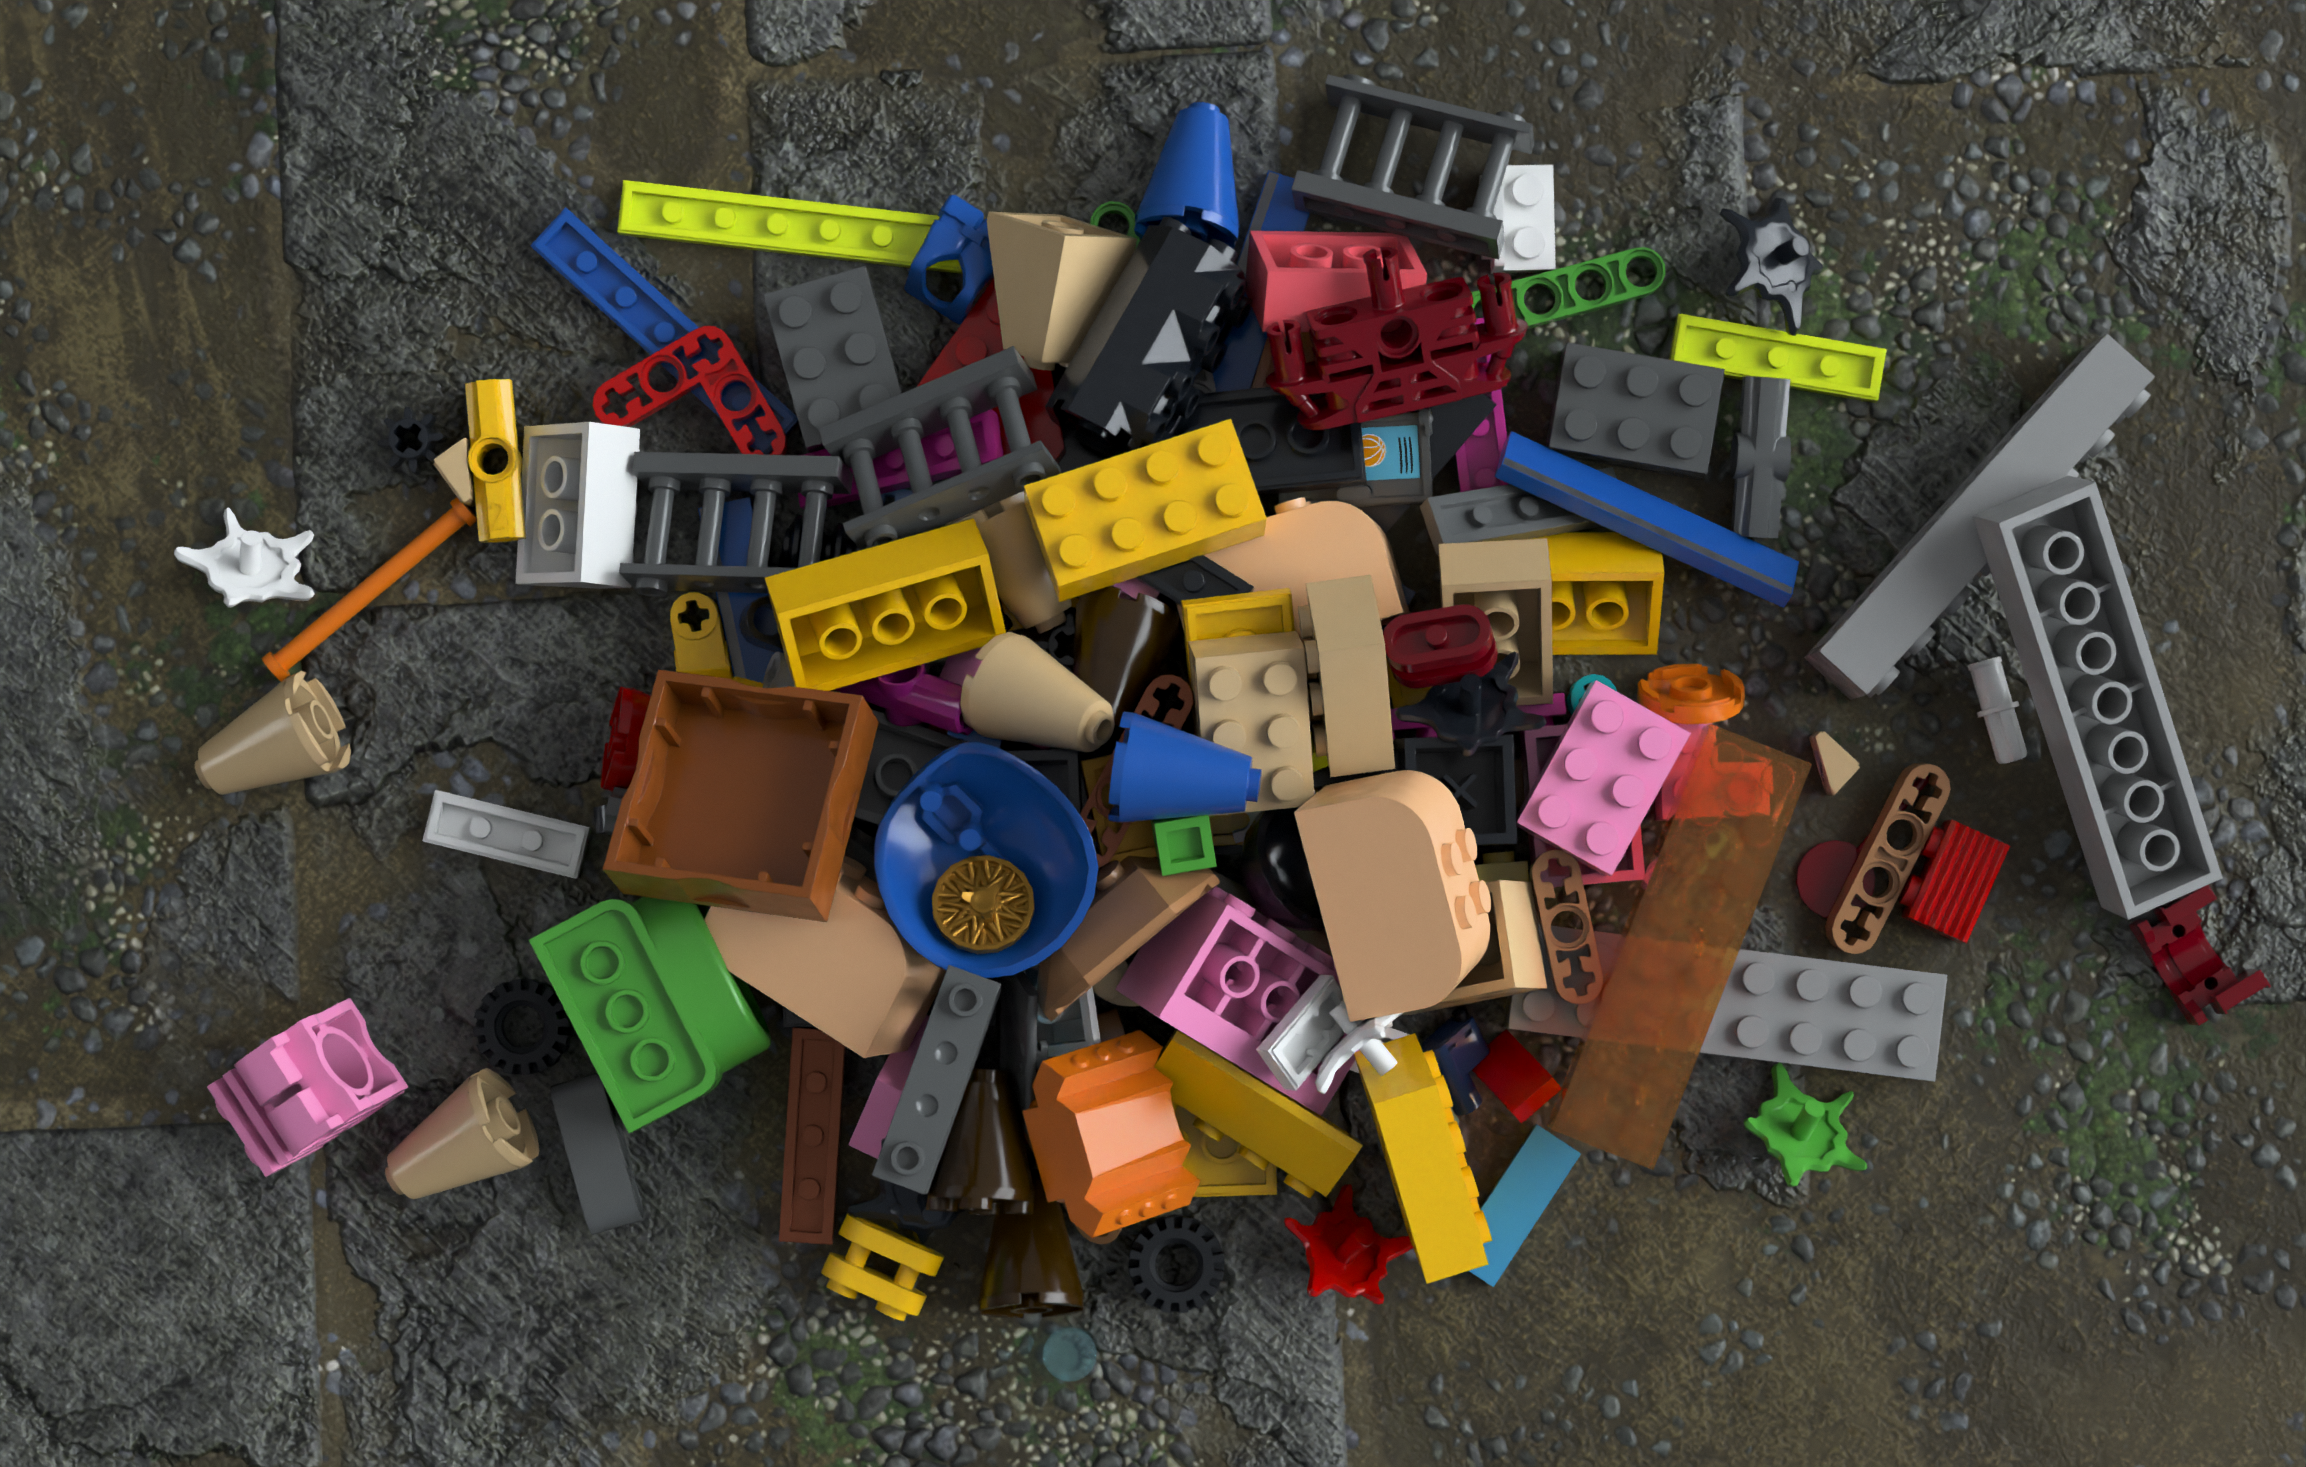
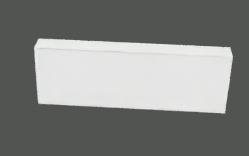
M435 790L422 841L579 879L592 828Z

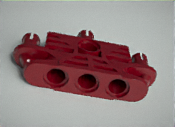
M1380 247L1383 262L1382 268L1381 260L1377 259L1376 250L1371 249L1363 255L1371 297L1306 312L1307 323L1310 327V340L1313 344L1314 361L1306 363L1301 338V324L1298 321L1283 320L1286 342L1284 341L1283 332H1280L1278 322L1266 328L1274 365V372L1268 375L1266 383L1274 392L1284 395L1293 406L1299 408L1300 412L1297 415V421L1309 430H1324L1356 422L1362 423L1499 390L1506 386L1511 378V372L1504 367L1506 360L1511 357L1514 345L1523 339L1528 328V323L1525 320L1516 318L1511 276L1507 273H1493L1495 286L1490 284L1488 274L1477 280L1484 323L1475 325L1476 315L1472 307L1474 304L1473 296L1463 277H1455L1403 289L1398 264V250L1393 247ZM1393 319L1403 320L1402 325L1397 330L1392 332L1381 331L1388 321ZM1492 354L1489 363H1477L1478 358ZM1325 393V396L1315 401L1309 396V394Z

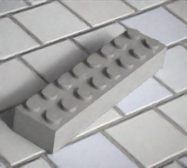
M2108 334L2086 346L1804 658L1850 700L1865 695L1871 698L1875 693L1880 695L1899 675L1900 671L1894 667L1901 657L1906 659L1911 654L1915 656L1935 635L1936 632L1930 627L1935 619L1938 617L1941 620L1947 614L1951 616L1969 598L1972 592L1965 586L1972 579L1977 581L1982 575L1986 577L1991 573L1973 515L2068 475L2078 477L2079 473L2073 467L2078 461L2084 463L2090 456L2094 458L2115 436L2109 427L2114 422L2118 425L2125 417L2129 419L2142 407L2151 396L2145 390V387L2155 376Z
M2068 475L1973 515L2101 907L2129 920L2223 879L2096 482Z
M1538 924L1547 988L1507 996L1504 1028L1935 1082L1947 975L1594 931L1603 973V987L1599 995L1591 1002L1572 1004L1561 999L1553 987L1541 927ZM1551 926L1553 936L1563 943L1575 941L1582 931L1581 929ZM1586 944L1574 951H1556L1558 963L1563 959L1569 958L1572 971L1570 976L1563 978V984L1565 988H1574L1577 996L1585 994V984L1593 982L1591 972H1582L1580 970L1577 956L1588 957Z

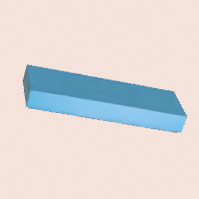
M1536 1123L1480 1207V1210H1483L1492 1237V1241L1483 1244L1489 1264L1470 1270V1272L1492 1287L1495 1286L1581 1155L1580 1152Z

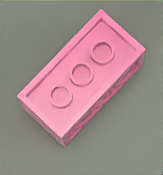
M1217 886L1208 893H1205L1141 946L1115 989L1161 1020L1320 1116L1325 1111L1355 1061L1353 1054L1335 1072L1332 1083L1325 1094L1319 1093L1315 1084L1322 1062L1317 1065L1296 1091L1285 1090L1256 1049L1319 975H1333L1340 985L1333 957L1300 939L1290 930L1260 914L1250 905ZM1345 1033V1034L1339 1039V1041H1340L1343 1037H1345L1347 1034Z

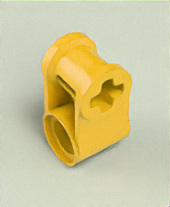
M689 592L681 595L673 603L670 610V622L675 645L676 672L731 679L734 675L718 605L712 598L699 592ZM694 601L697 602L700 609L709 610L710 613L709 619L701 621L702 630L694 632L691 624L683 623L681 620L682 614L690 611L689 603Z

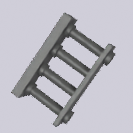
M1328 74L1325 82L1328 104L1339 107L1319 170H1314L1313 173L1297 170L1291 189L1295 209L1499 260L1505 242L1503 220L1497 219L1493 211L1512 150L1528 154L1532 153L1534 147L1533 124L1527 123L1524 118L1511 112L1499 111L1494 115L1374 86L1371 81L1358 75L1347 74L1341 78ZM1359 112L1389 119L1371 180L1364 183L1363 186L1344 182L1339 176ZM1410 125L1440 132L1422 193L1415 196L1414 199L1394 194L1393 190L1390 189ZM1461 137L1491 144L1473 206L1467 208L1466 211L1446 207L1441 201Z
M1014 346L819 428L825 449L831 456H839L849 469L852 468L864 515L847 521L843 525L846 534L860 550L927 532L1023 492L1024 485L1061 474L1060 466L1040 440L1033 444L1030 442L1018 399L1037 390L1033 372ZM998 406L1011 453L982 465L969 419ZM949 427L962 473L933 485L921 439ZM901 448L913 494L884 506L872 460Z
M634 452L632 472L653 493L644 564L620 563L619 574L638 594L649 597H664L667 595L668 590L768 593L765 577L797 569L768 567L776 499L782 496V492L801 493L806 497L798 568L818 563L821 557L827 500L832 499L833 494H851L853 473L839 456ZM680 490H699L701 494H704L695 565L666 564L674 496L680 494ZM731 491L750 492L755 496L746 566H716L725 497L731 495Z
M948 965L872 1176L924 1195L928 1194L1001 994V983Z

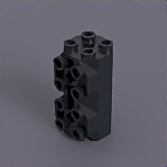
M1163 217L1158 226L1149 225L1045 405L1051 421L1063 428L1066 421L1069 420L1076 425L1077 431L1073 436L1074 438L1110 458L1175 437L1172 434L1181 418L1188 419L1198 405L1201 390L1193 387L1196 375L1203 369L1213 374L1219 368L1227 350V345L1224 344L1233 327L1240 328L1244 324L1252 307V299L1244 296L1247 288L1244 272L1234 263L1238 256L1237 252L1219 240L1210 239L1206 243L1191 236V231L1188 227L1171 217Z

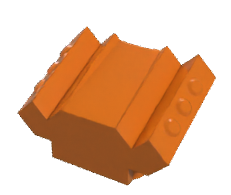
M1141 1030L1042 1061L1032 1084L1036 1099L1030 1103L1028 1109L1022 1110L1047 1202L1057 1201L1065 1203L1070 1221L1091 1238L1190 1205L1201 1181L1182 1166L1191 1144L1183 1139L1182 1132L1178 1126L1170 1093L1173 1081L1154 1068L1163 1046Z

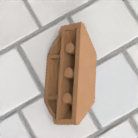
M1127 856L1120 863L1118 860H1114L1102 867L1097 874L1094 899L1082 923L1061 948L1039 964L1036 991L1038 992V1004L1047 1018L1052 1022L1068 1006L1205 893H1208L1217 886L1220 880L1210 868L1162 876L1157 858Z

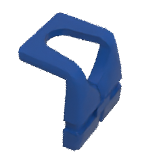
M949 195L939 211V220H934L921 248L911 263L904 289L913 297L961 325L970 313L974 299L994 277L987 219H984L983 212L957 195ZM945 260L959 261L963 274V287L952 302L942 301L928 290L926 286L927 267Z

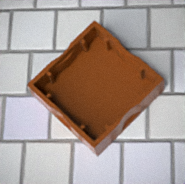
M658 669L639 737L636 770L621 801L603 871L622 894L827 922L878 728V719L863 695L792 686L761 688L745 685L729 678Z

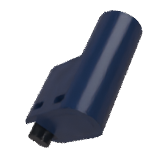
M1456 1009L1452 1012V1017L1422 1043L1421 1048L1423 1052L1433 1050L1441 1075H1444L1453 1102V1107L1451 1108L1456 1115H1466L1476 1110L1482 1103V1098L1469 1072L1489 1054L1490 1049L1473 1016L1468 1019L1464 1010Z

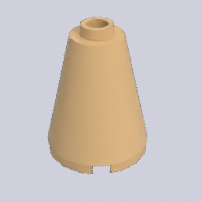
M1024 491L945 524V526L974 518L989 554L998 597L1024 629L1035 626L1040 634L1067 620L1064 611L1072 606L1071 599L1062 602L1058 601L1025 506Z
M1013 632L1003 633L991 639L976 655L975 658L982 662L974 677L966 674L962 685L960 706L963 721L981 736L1082 752H1092L1110 739L1115 724L1113 709L1110 703L1030 638Z
M304 671L290 675L199 748L198 760L195 761V770L201 783L207 789H213L218 794L224 795L335 773L346 767L350 761V743L341 747L337 733L346 727L334 700L322 683L316 678L306 682L303 679L306 674Z
M488 1068L482 1069L467 1078L388 1154V1166L385 1168V1175L391 1188L399 1195L405 1194L410 1199H418L521 1169L533 1162L532 1159L536 1158L540 1151L538 1136L526 1108L517 1113L508 1099L516 1094L511 1085L498 1073Z

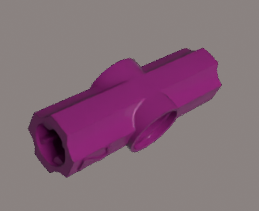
M924 664L834 689L841 693L863 695L866 702L883 707L888 721L897 726H913L926 722L967 736L974 730L963 721L960 706L962 685L926 673Z

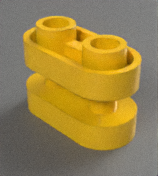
M847 1213L838 1234L852 1243L846 1256L833 1252L829 1253L821 1270V1273L829 1278L826 1287L851 1299H856L858 1292L878 1301L875 1307L876 1310L900 1321H904L907 1314L918 1316L927 1295L914 1288L920 1272L936 1277L944 1256L923 1244L872 1221L853 1217ZM871 1251L900 1263L894 1278L865 1265Z

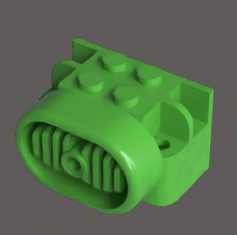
M641 897L634 902L631 900L609 899L529 939L628 1133L645 1128L656 1120L710 1093L719 1085L724 1072L766 1051L771 1045V1035L748 984L728 971L704 921L709 911L706 905L650 897Z

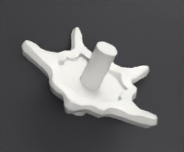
M226 508L223 517L227 537L224 540H220L214 546L197 550L188 547H178L174 551V555L179 562L196 568L207 575L209 586L214 591L224 595L223 602L229 608L241 602L254 601L262 603L272 598L309 601L315 595L311 587L299 584L294 578L301 567L300 561L295 557L312 542L314 534L311 530L287 539L275 538L268 532L246 531L240 527L231 509Z
M1344 1000L1329 1012L1347 1035L1321 1061L1322 1064L1315 1081L1319 1093L1325 1094L1335 1072L1357 1050L1361 1051L1380 1076H1383L1398 1063L1380 1039L1386 1036L1384 1029L1392 1027V1021L1403 1013L1350 1022Z

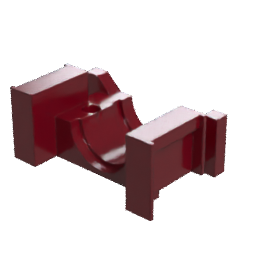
M2209 885L2189 893L2165 909L2164 907L2152 909L2159 920L2152 925L2148 923L2147 919H2138L2129 924L2130 929L2189 1025L2197 1026L2208 1021L2202 1011V1008L2210 1004L2216 1014H2228L2227 1010L2261 989L2271 987L2261 969H2247L2235 976L2232 969L2218 957L2209 944L2201 927L2202 921L2196 912L2217 899ZM2175 925H2177L2180 929V933L2177 937H2175L2172 932L2173 927ZM2208 977L2212 981V986L2209 989L2205 987V980Z

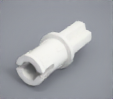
M1999 656L1970 664L1967 667L1971 673L1982 710L1977 712L1978 718L1984 717L1996 761L1999 764H2006L2023 759L2027 755V750L2014 709L2019 706L2018 701H2012L2001 664L2002 659Z

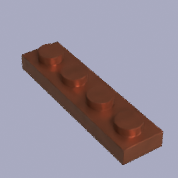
M792 1028L779 1241L832 1245L834 1243L846 1046L815 1028Z

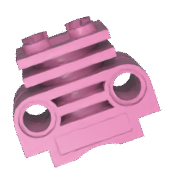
M351 998L337 1003L318 1014L308 1016L298 1021L286 1031L271 1037L234 1064L235 1068L222 1075L223 1078L207 1086L215 1099L218 1112L231 1123L245 1145L244 1148L248 1158L261 1169L265 1177L318 1151L324 1144L338 1137V1134L362 1122L403 1094L404 1090L408 1088L395 1065L388 1061L374 1046L367 1031L365 1019Z

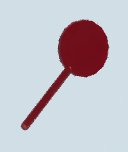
M1929 775L1925 779L1918 778L1912 785L1917 788L1918 794L1929 783ZM1902 802L1899 810L1904 811L1909 805ZM1868 836L1858 847L1849 842L1831 840L1817 844L1805 853L1797 867L1796 886L1799 897L1809 910L1821 917L1828 918ZM1873 868L1866 872L1862 881L1863 888L1869 896H1872L1874 893L1876 877ZM1855 896L1851 902L1852 905L1861 907V909L1867 905Z

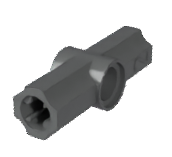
M1743 376L1739 404V429L1733 435L1730 452V475L1732 479H1735L1731 531L1745 537L1778 538L1782 482L1787 481L1791 462L1790 436L1786 435L1790 379Z

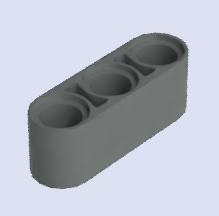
M598 1073L552 1085L550 1090L555 1114L590 1233L594 1235L643 1221L645 1218L643 1204L618 1114Z

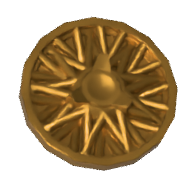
M990 855L968 857L951 865L938 879L932 895L933 920L941 935L956 948L975 954L997 953L1014 945L1029 929L1034 915L1033 889L1025 874L1007 860Z

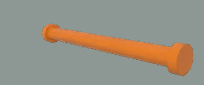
M457 497L450 502L452 505L451 509L275 654L269 651L261 659L267 668L281 682L290 676L289 669L466 523L470 527L476 523L477 517L471 509L461 503Z

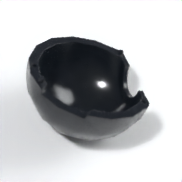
M1299 807L1261 811L1245 833L1240 863V872L1254 905L1266 917L1282 926L1299 931L1318 932L1325 930L1294 812Z

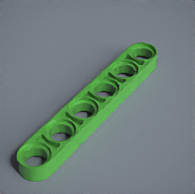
M1639 247L1512 281L1511 288L1516 318L1525 320L1528 323L1527 329L1646 297L1653 294L1663 283L1666 274L1665 263L1654 250ZM1635 258L1648 260L1655 269L1654 281L1646 287L1633 285L1626 276L1627 264ZM1593 272L1602 278L1605 290L1599 299L1588 301L1582 299L1577 294L1575 281L1580 274ZM1533 286L1546 287L1554 297L1553 308L1545 314L1538 315L1532 313L1524 303L1525 292ZM1479 290L1471 292L1474 302L1472 305L1473 309L1481 301Z

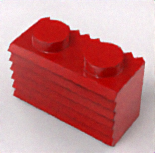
M1945 820L1941 828L1934 826L1920 853L1927 857L1919 877L1914 874L1910 875L1901 892L1899 903L1906 906L1901 917L1957 943H1967L2010 846L1954 820Z

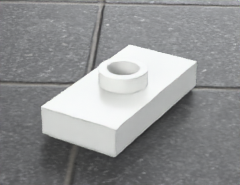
M1319 975L1256 1049L1285 1090L1296 1091L1345 1034L1329 1014L1335 1006L1344 1000L1341 987L1333 975Z

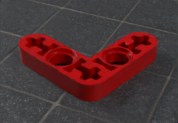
M703 326L691 331L604 382L596 390L593 397L594 412L602 423L631 427L702 385L742 454L764 455L760 450L750 451L749 446L755 442V438L746 424L739 431L734 426L735 422L752 417L760 407L765 412V416L755 418L760 428L766 434L775 431L777 438L771 442L774 451L769 455H785L787 451L788 439L783 427L732 340L723 330L715 326ZM708 337L712 343L722 341L723 347L717 351L720 360L715 364H711L705 358L694 363L691 366L698 372V375L689 379L686 367L675 354L684 349L686 357L690 359L702 351L699 343L702 339ZM661 363H669L675 366L679 374L676 386L668 392L655 391L649 382L651 370ZM638 376L641 388L653 401L644 406L642 399L638 396L625 405L628 411L625 417L620 418L614 412L606 415L604 409L611 404L608 395L616 391L620 396L624 397L636 391L629 381ZM742 382L750 388L751 400L743 410L731 411L724 407L721 400L722 392L729 383Z

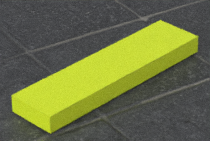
M1678 313L1675 320L1669 360L1725 369L1724 377L1742 380L1743 376L1790 379L1791 389L1876 403L1879 399L1887 349L1802 334L1791 336L1785 331Z

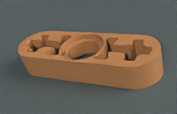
M1562 850L1546 851L1533 861L1530 868V881L1553 987L1558 996L1564 1001L1572 1004H1586L1599 995L1604 980L1580 867L1573 856ZM1556 859L1558 866H1568L1570 877L1562 879L1563 894L1567 896L1575 892L1576 904L1560 903L1548 910L1546 909L1544 898H1556L1553 884L1551 882H1542L1540 878V872L1548 869V860ZM1562 911L1575 913L1582 924L1580 936L1570 943L1558 941L1551 931L1553 918ZM1586 944L1588 957L1577 956L1580 970L1582 972H1591L1593 982L1585 984V994L1577 996L1574 988H1565L1563 984V978L1570 976L1572 971L1569 958L1563 959L1558 963L1556 951H1574Z

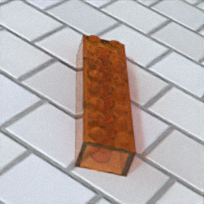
M1713 724L1702 728L1608 967L1602 990L1596 998L1561 1087L1562 1089L1550 1115L1547 1128L1654 1170L1812 766L1811 763Z

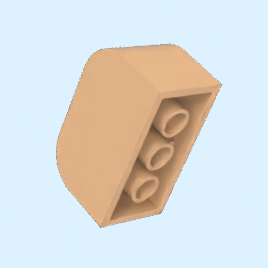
M1298 498L1274 506L1276 515L1266 517L1264 536L1204 555L1254 586L1253 592L1289 588L1292 594L1294 628L1303 645L1304 641L1311 640V638L1302 639L1298 615V606L1308 605L1306 583L1371 575L1381 626L1388 625L1390 621L1400 615L1410 613L1393 551L1385 532L1362 510L1344 502L1322 501L1311 504V502H1306L1305 498ZM1177 605L1179 616L1184 630L1182 607Z
M1401 770L1324 786L1294 812L1350 1022L1415 1011L1436 1005L1445 999L1479 963L1489 944L1490 922L1488 913L1491 909V899L1486 883L1478 879L1474 860L1477 858V844L1472 830L1465 828L1459 805L1449 789L1434 777L1422 772Z
M844 856L827 922L714 906L710 907L704 921L729 972L863 1058L908 1051L940 990L947 971L920 955L902 937L888 915L878 884L864 876L867 870L865 866L847 856Z

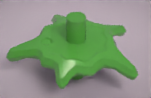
M1780 1062L1774 1064L1771 1069L1774 1098L1760 1103L1758 1108L1759 1117L1746 1118L1743 1124L1747 1131L1756 1135L1764 1142L1768 1154L1779 1161L1787 1186H1798L1802 1174L1808 1170L1817 1173L1827 1172L1831 1166H1838L1857 1172L1866 1170L1867 1163L1847 1148L1845 1143L1848 1133L1839 1122V1116L1853 1099V1091L1846 1092L1829 1103L1817 1101L1814 1097L1803 1094L1791 1082L1783 1064Z

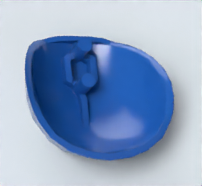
M965 742L946 749L919 769L891 801L879 823L874 843V867L878 887L889 917L902 937L920 955L947 970L948 965L984 978L1015 975L1031 968L1049 957L1067 942L1082 923L1095 895L1099 866L1093 838L1074 805L1057 786L1038 770L998 747L980 742ZM990 855L1011 862L1025 874L1033 889L1034 915L1029 929L1014 945L997 953L975 954L956 948L941 935L933 920L932 895L938 879L951 865L968 857Z

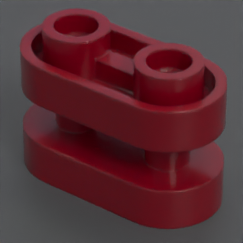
M1462 604L1400 615L1390 621L1383 631L1386 658L1391 673L1398 683L1408 688L1418 689L1460 682L1461 678L1466 674H1476L1482 677L1494 667L1498 656L1490 621L1481 609L1473 605Z

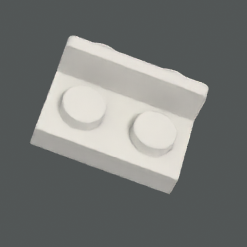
M1507 165L1493 211L1497 219L1503 220L1505 242L1499 260L1482 255L1481 260H1490L1491 274L1497 272L1544 273L1555 270L1553 165Z

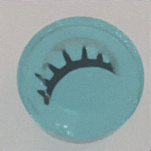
M1074 1326L1059 1328L1049 1336L1045 1343L1043 1359L1046 1368L1053 1376L1060 1380L1076 1381L1082 1379L1090 1373L1096 1362L1097 1350L1095 1342L1081 1328Z

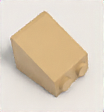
M988 212L987 228L1003 349L1014 346L1018 353L1024 356L1025 363L1031 368L1055 370L1056 363L1063 367H1068L1134 253L1137 238L1063 215Z

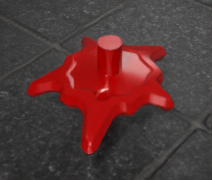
M1345 1184L1341 1188L1333 1209L1330 1212L1318 1213L1311 1225H1302L1296 1219L1285 1218V1227L1301 1241L1306 1251V1261L1310 1269L1307 1295L1309 1297H1318L1325 1290L1331 1289L1343 1297L1355 1298L1359 1295L1373 1304H1383L1384 1295L1380 1291L1378 1283L1387 1276L1386 1264L1413 1249L1409 1236L1396 1238L1382 1237L1374 1231L1372 1223L1367 1217H1358L1352 1206L1353 1191L1351 1184Z

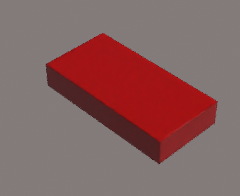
M1507 1029L1488 1044L1489 1054L1472 1069V1072L1520 1123L1526 1121L1562 1089L1547 1070Z

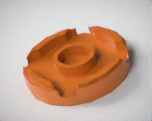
M1674 664L1660 667L1648 673V681L1642 678L1637 684L1638 704L1672 723L1688 725L1719 722L1739 714L1744 707L1745 687L1742 680L1725 669H1721L1720 676L1708 674V667L1702 666V664Z

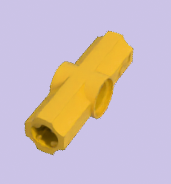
M487 379L465 383L471 447L468 463L470 470L473 472L479 542L501 543L526 539L521 484L522 456L518 450L512 380ZM504 448L508 454L506 468L501 473L495 475L487 474L483 467L486 453L491 449Z

